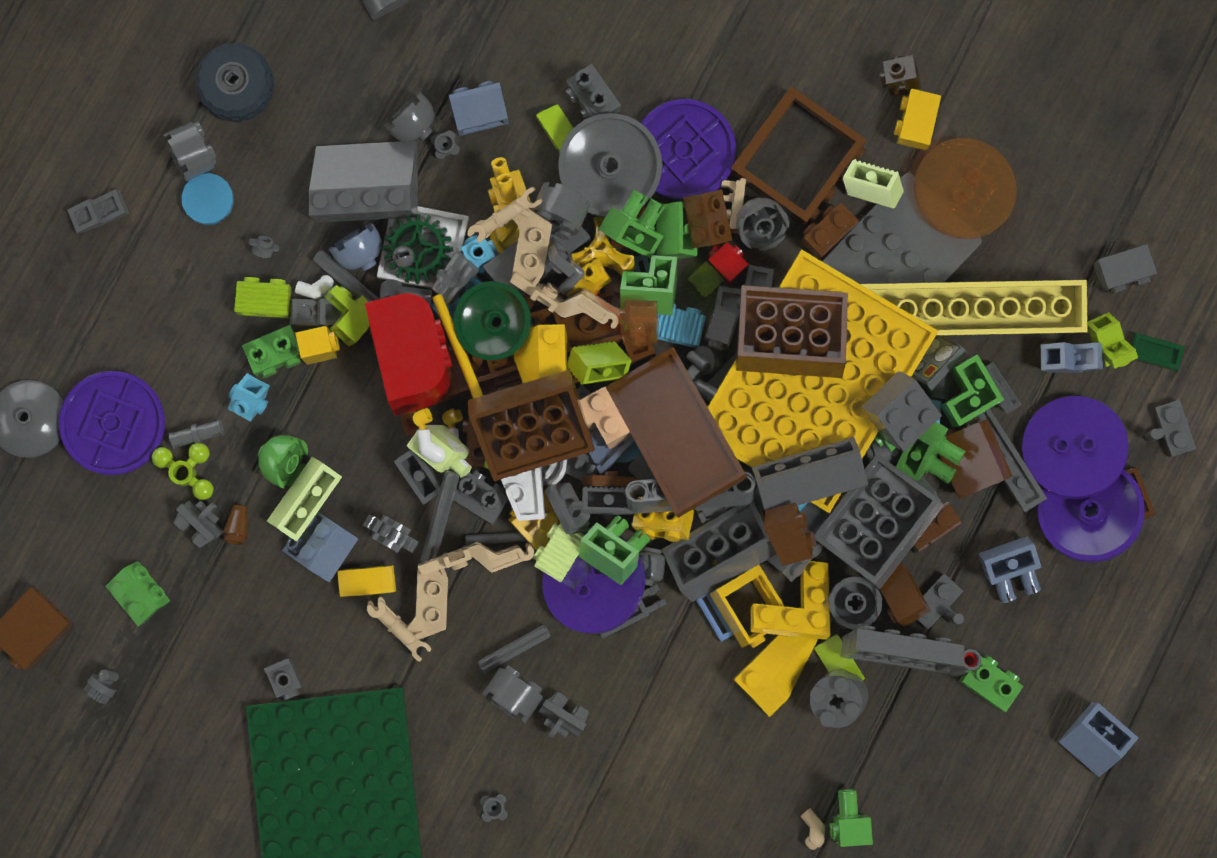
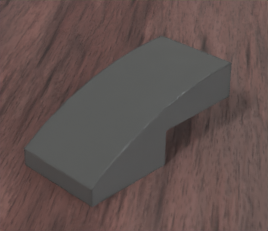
M117 189L94 200L88 199L68 209L78 234L129 214L122 194Z
M327 299L290 300L291 326L329 327L333 326L342 315Z

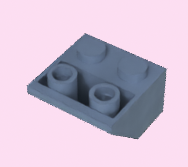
M487 81L479 84V88L471 90L468 87L459 88L453 91L454 94L449 95L459 136L509 124L500 83L494 84L493 81Z
M317 512L298 541L296 542L290 537L282 551L308 570L330 582L358 538Z
M1092 702L1058 742L1095 775L1100 777L1127 753L1138 740V737L1103 706Z

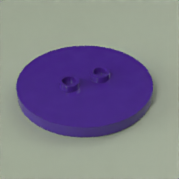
M692 99L672 100L653 109L641 122L654 136L661 152L662 173L655 191L658 195L670 200L684 202L683 197L718 190L722 185V181L728 179L731 174L730 169L736 158L735 137L727 120L712 106Z
M120 371L99 372L80 381L65 398L59 416L61 439L70 456L84 468L104 475L126 474L145 465L152 458L153 452L160 447L165 433V413L155 391L140 378Z
M1069 396L1046 404L1031 418L1023 436L1022 450L1024 462L1034 479L1046 491L1063 498L1081 499L1092 497L1105 491L1119 478L1128 458V437L1122 421L1107 405L1088 397Z
M589 529L587 532H581V533L584 534V535H586V534L590 531V529ZM619 536L620 539H622L626 543L628 542L626 539ZM579 555L562 582L557 581L546 573L543 574L544 598L551 613L566 627L586 634L605 633L625 623L639 606L645 588V571L640 556L638 557L637 568L622 585L587 563Z

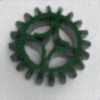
M416 214V221L413 222L410 215H407L406 224L403 225L400 219L396 221L399 227L398 230L392 226L389 228V231L394 235L393 237H384V240L391 244L383 246L384 252H390V254L384 256L385 262L393 261L388 268L390 271L398 268L395 274L397 278L402 277L406 273L405 282L407 283L411 281L412 276H415L416 284H420V277L424 276L426 283H429V274L433 273L437 279V269L444 270L446 268L442 262H450L452 259L445 254L453 252L452 246H446V244L452 242L451 236L443 237L448 232L446 227L437 230L441 224L439 220L434 221L430 225L431 216L429 215L425 217L424 222L421 221L420 214ZM414 230L413 238L409 242L398 245L406 233ZM422 230L432 233L439 241V245L425 242ZM419 239V242L424 251H421V254H418L417 259V256L414 250H412V247H415V245L418 244ZM407 246L412 250L414 254V268H402L395 264L393 252L397 247ZM438 253L436 259L430 265L422 268L425 257Z

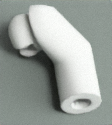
M323 275L312 285L298 281L295 293L312 299H320L333 288L334 281L328 275Z

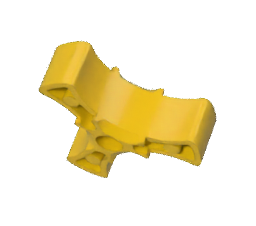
M595 217L593 219L596 231L595 238L584 250L572 254L573 261L582 268L597 258L601 261L603 267H608L610 270L613 269L621 276L623 271L633 272L635 269L634 256L620 253L616 248H613L608 241L609 236L599 230L605 217Z

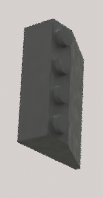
M417 141L316 146L309 187V216L317 223L406 218L407 215H410L411 218H416L415 216L418 214Z
M876 454L865 469L868 485L849 490L816 532L815 539L878 589H881L944 505L939 498Z

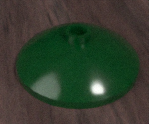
M496 281L483 282L470 288L459 300L454 313L455 334L462 347L473 356L490 361L505 359L515 354L526 342L531 330V311L526 299L514 287ZM499 317L501 324L495 327L493 324L494 319Z

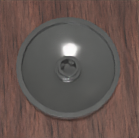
M599 114L579 123L566 137L559 155V176L562 185L583 195L582 201L585 204L587 201L590 202L588 213L599 217H606L611 207L617 210L624 207L633 189L648 197L643 206L650 200L661 178V152L654 136L637 120L622 114Z

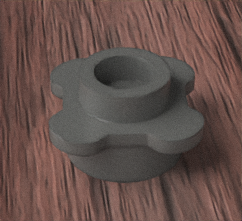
M453 131L432 136L431 143L435 146V156L438 159H444L447 155H457L460 148L455 143L456 135ZM443 143H447L448 146L443 147Z
M268 236L249 239V244L253 246L252 253L258 257L270 258L273 251H279L280 247L273 244V240Z
M498 794L496 797L483 796L480 800L484 812L482 819L486 822H490L492 819L505 820L508 816L504 805L506 797L502 794ZM495 805L497 809L492 810L491 807Z

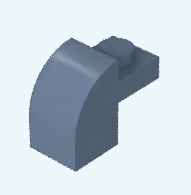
M1063 342L1041 344L1042 371L1081 373L1083 371L1103 369L1102 343L1073 345Z

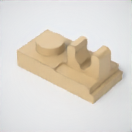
M744 178L736 182L724 180L721 187L728 188L733 192L728 196H723L725 203L732 204L731 210L726 211L730 232L738 234L736 220L737 214L743 206L746 183Z

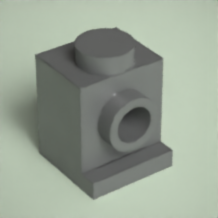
M292 658L264 668L277 698L283 696L284 700H288L299 695L298 689L303 688ZM283 675L288 677V684L285 686L279 682L280 677Z

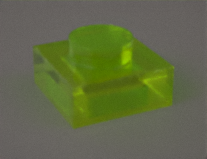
M707 261L687 279L704 298L710 295L724 281Z

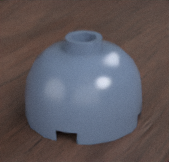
M373 223L365 225L367 229L362 232L359 229L353 231L334 244L336 247L329 248L334 259L342 267L350 270L362 268L365 271L376 264L374 259L381 252L382 241Z

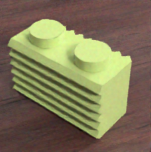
M856 159L852 160L843 177L848 192L847 195L890 208L896 207L904 192L898 171L885 170L884 167L871 166L870 163L857 162Z
M554 523L546 535L550 538L546 547L540 545L532 559L536 560L534 565L536 568L562 582L579 555L580 542L585 535L582 533L566 534L561 523L559 525Z

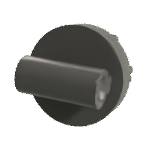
M700 346L695 351H690L687 355V359L692 365L701 369L702 375H711L717 372V370L722 369L723 354L709 346Z
M101 670L99 676L92 674L83 691L93 700L106 704L117 691L112 683L119 679V674L109 670Z

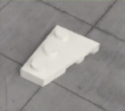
M541 467L501 479L518 521L545 519Z

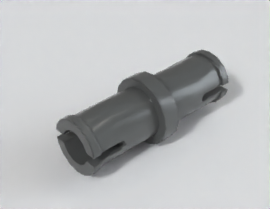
M218 419L217 421L199 426L198 424H193L191 428L169 433V438L173 449L184 445L203 443V440L223 436L224 428L221 420Z

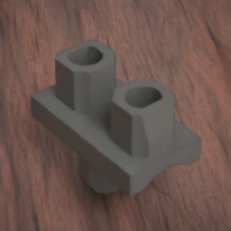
M456 252L444 270L440 269L437 272L436 277L438 280L432 289L439 295L442 294L447 305H453L457 297L463 295L466 284L470 278L476 276L479 268L461 252Z
M189 500L185 504H180L176 509L179 513L173 523L183 531L192 525L197 532L191 539L199 548L219 538L223 532L216 524L219 518L213 513L217 509L215 503L206 506L202 501L195 504L192 500Z
M556 692L549 700L546 699L538 712L547 718L544 725L552 730L548 737L553 739L555 734L558 733L566 738L569 732L579 737L587 725L585 721L589 712L578 705L572 714L563 710L562 708L568 699L559 692Z

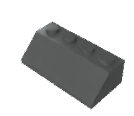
M755 501L748 505L736 506L689 534V540L680 539L678 542H674L661 549L680 591L691 602L776 555V551L764 528L765 517Z

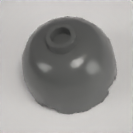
M421 92L417 93V100L412 97L392 116L394 119L391 122L392 125L388 122L384 125L385 130L395 139L410 142L419 138L423 141L433 131L430 126L434 121V109Z
M754 198L741 207L737 214L736 227L740 239L747 247L768 250L776 247L785 238L784 233L787 227L789 228V220L784 209L776 201L769 198Z

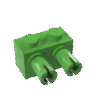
M633 189L622 209L617 210L611 207L599 230L614 241L651 259V255L654 254L664 237L654 230V225L665 209V206L651 198L641 217L636 218L648 197Z
M291 325L242 345L252 371L257 377L267 378L276 374V369L282 366L291 368L301 363L296 334Z
M935 422L902 453L896 468L916 481H919L924 473L929 472L948 484L957 469L939 460L936 454L958 465L966 451L946 440L945 435L948 428Z
M615 516L606 528L596 523L581 539L579 557L622 585L637 568L639 552L649 543L650 538L645 533L640 537L643 531L637 530L626 543L619 536L627 530L629 525L625 519L619 523L621 517Z
M838 790L840 814L833 816L834 823L829 824L831 839L840 847L873 845L871 817L865 814H858L856 790Z

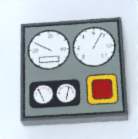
M936 335L911 377L916 379L921 385L933 390L967 352L957 343L941 335Z

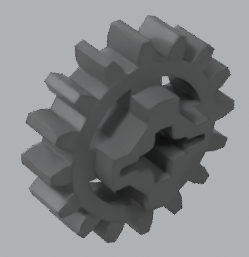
M368 515L363 526L374 531L371 536L372 539L397 553L401 547L413 553L418 544V541L408 536L409 528L385 515L382 516L381 520Z

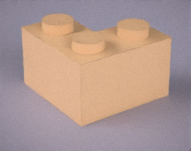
M606 387L580 400L589 431L598 428L609 449L633 437Z

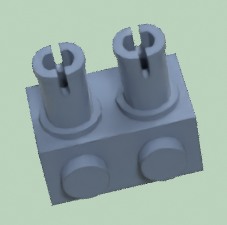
M1028 536L978 553L986 578L992 585L995 584L1000 603H1008V598L1011 601L1016 599L1010 578L1019 575L1026 595L1033 594V590L1036 593L1041 590L1035 570L1042 567L1035 545Z

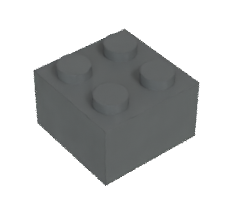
M900 371L861 407L885 440L903 452L942 416L916 379Z

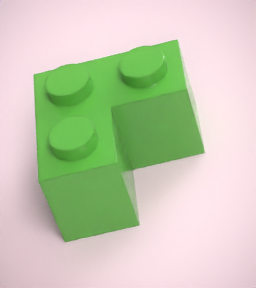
M651 255L649 273L623 271L620 287V312L673 316L677 283V257Z
M978 354L966 359L950 370L962 393L944 402L940 407L954 428L963 425L1004 400Z

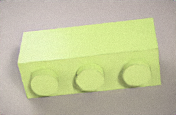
M311 457L267 522L297 542L342 476L319 460Z

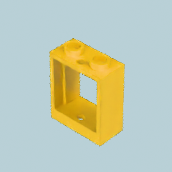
M760 565L753 567L710 593L711 598L742 648L749 644L752 648L765 641L764 635L766 633L755 632L748 636L726 600V596L753 581L766 605L785 607Z

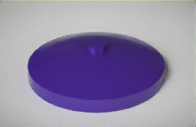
M1125 470L1108 489L1092 497L1069 499L1056 496L1042 489L1047 497L1045 501L1038 504V518L1042 532L1055 550L1070 559L1086 563H1097L1113 559L1131 547L1142 530L1145 517L1143 496L1136 481Z

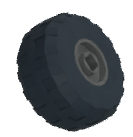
M225 43L210 50L199 63L195 75L197 94L205 108L213 115L224 121L242 122L255 118L267 108L273 96L274 78L268 62L256 49L243 43Z

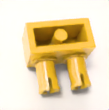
M501 157L491 162L495 177L490 178L492 189L488 190L496 213L497 210H502L522 197L526 191L520 171L509 172L506 159ZM511 219L505 225V228L509 229L517 226V224Z

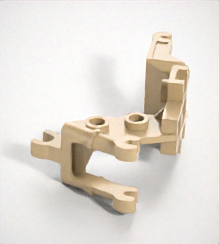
M534 187L526 190L522 197L502 210L499 209L497 213L494 212L488 219L480 220L469 228L467 235L472 236L475 232H479L477 241L480 243L490 236L492 231L499 227L502 228L504 224L506 225L508 221L513 219L520 233L510 281L512 284L531 295L532 300L535 301L537 299L549 307V311L552 313L555 311L561 317L565 318L579 313H586L601 324H605L608 319H612L611 328H615L622 318L620 309L607 303L586 288L563 299L564 296L560 294L555 285L539 283L544 274L552 223L529 209L535 208L543 202L541 198L536 202H531L528 199V195L536 190Z
M475 542L468 546L465 545L458 550L446 552L439 557L418 564L416 616L408 626L400 619L399 615L396 616L386 606L385 599L382 596L378 598V606H375L372 600L368 601V614L378 618L388 628L389 632H392L412 651V656L420 662L422 658L417 654V648L423 646L428 652L431 651V646L426 641H421L420 639L446 630L448 577L444 568L452 567L453 570L463 568L468 565L467 561L474 557L492 573L519 562L530 560L534 556V549L529 543H526V551L524 552L519 545H514L501 551H493L485 545Z

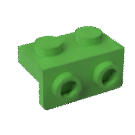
M138 561L123 568L106 585V588L137 626L144 624L158 609L170 602L163 589L157 585L148 574L146 568Z

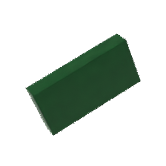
M1134 333L1131 341V346L1136 349L1138 356L1135 361L1174 372L1179 371L1185 346L1139 333Z

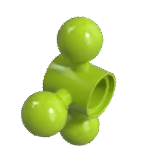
M193 444L189 449V459L186 462L173 461L172 452L165 447L157 448L153 452L152 462L159 468H169V477L174 483L180 486L190 485L193 487V494L199 500H206L212 496L213 485L205 479L197 480L194 468L197 463H204L209 458L210 452L205 444ZM187 467L189 471L188 477L185 480L179 481L177 478L178 469Z

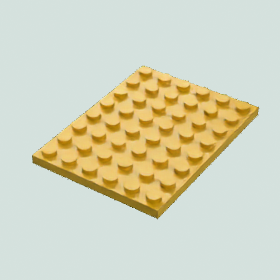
M801 250L779 288L848 293L846 365L843 378L736 371L735 360L708 408L736 458L751 467L852 437L855 438L861 458H863L879 430L861 407L898 371L911 377L938 333V330ZM841 493L815 500L811 503L830 513Z

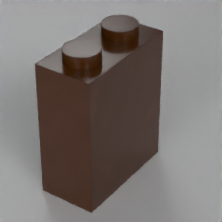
M974 418L963 424L964 429L956 432V429L952 428L945 435L946 440L966 451L958 465L940 455L942 462L957 469L951 482L959 499L1013 477L988 419L979 422L978 418Z
M31 587L0 619V652L4 650L10 656L9 662L18 670H21V668L31 670L74 623L37 588Z

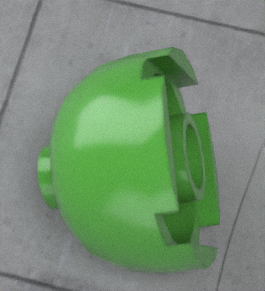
M277 435L271 438L260 448L258 453L261 474L267 481L280 488H284V485L292 486L306 465L301 464L303 455L308 457L307 444L304 440L290 435Z

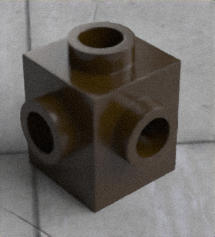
M913 55L906 57L897 56L883 62L884 72H880L883 87L888 88L891 96H901L909 93L911 89H921L918 66Z

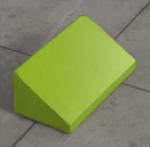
M557 104L538 113L536 119L560 154L562 145L568 134L573 130V127Z
M838 634L814 647L828 672L843 669L858 675L862 680L865 679L853 659L841 657L842 640Z

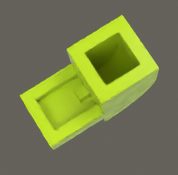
M336 285L324 295L342 313L330 330L334 331L346 345L351 346L360 339L370 325L365 308V303L368 301L363 295L354 301L352 294L347 289Z
M1109 312L1087 322V330L1091 342L1102 343V360L1106 367L1110 365L1114 369L1123 367L1138 358L1136 349L1124 339L1120 322Z

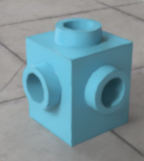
M475 235L463 242L464 246L461 247V251L468 260L472 261L479 268L478 273L484 274L483 266L495 258L498 251L492 240L486 241L484 239L479 243L477 241L478 237ZM482 249L483 254L480 257H476L473 254L477 250Z
M246 374L238 385L235 384L228 395V398L231 399L228 410L251 422L257 413L261 415L268 404L265 398L270 385Z

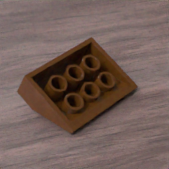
M742 285L736 371L843 378L846 365L848 293Z
M570 370L468 400L469 418L494 481L595 451Z

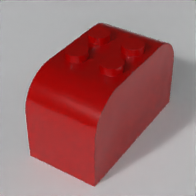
M412 293L398 294L365 303L387 399L394 415L397 416L432 407L440 403L450 389L451 381L448 368L452 367V362L446 346V338L440 319L435 320L430 305L425 299Z

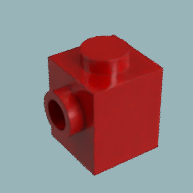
M728 242L723 246L718 244L708 253L710 258L707 264L728 286L748 267V263L742 258L744 253L735 244L732 246Z

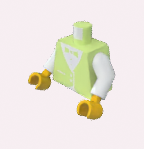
M428 408L415 412L413 421L419 429L407 447L438 472L454 471L459 477H465L470 472L472 466L465 461L469 454V449L459 440V432L455 427V424L463 419L461 411L452 408L442 415L443 422L448 428L445 425H425L433 419Z

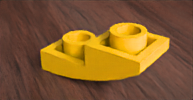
M394 565L337 571L340 597L396 591Z

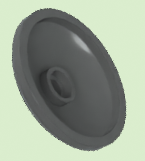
M35 380L18 381L4 388L0 392V447L12 455L23 458L39 457L53 450L62 440L59 430V416L64 400L59 393L49 385ZM26 412L28 419L22 422L20 416Z

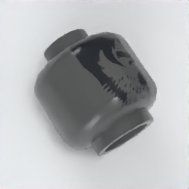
M643 547L639 552V556L644 566L645 585L653 586V581L659 582L663 580L667 561L665 556L661 555L662 550Z

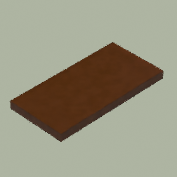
M674 347L606 386L608 393L678 518L748 478Z

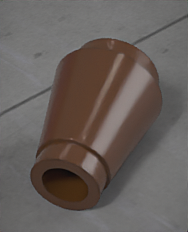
M241 505L232 506L222 532L224 542L244 545L245 539H248L247 507Z

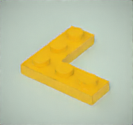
M810 561L805 566L803 573L800 575L801 608L753 603L751 606V632L827 640L830 637L828 563Z

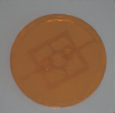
M956 138L937 145L923 158L914 178V196L922 216L939 232L957 239H977L994 232L1007 220L1016 201V180L1008 161L995 148L976 139Z

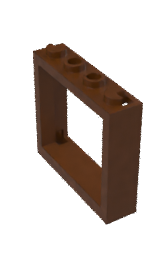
M791 86L730 169L731 175L738 180H741V178L746 179L745 185L762 197L776 201L787 215L805 226L808 221L813 223L819 216L821 210L818 207L823 200L828 203L837 190L833 187L838 180L843 182V177L852 160L856 159L858 162L866 151L863 147L866 139ZM794 102L854 144L805 211L746 170L748 164Z

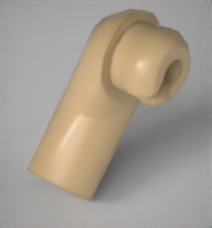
M810 808L800 817L810 827L809 836L805 840V844L809 849L815 850L824 843L825 826Z

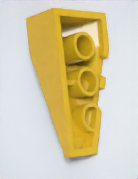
M565 324L537 325L531 328L526 342L514 354V360L523 383L567 370V333Z
M777 635L732 680L770 717L789 698L818 639Z

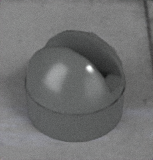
M399 246L393 252V260L397 266L406 268L413 263L414 254L409 247ZM409 252L408 256H404L398 259L396 257V255Z

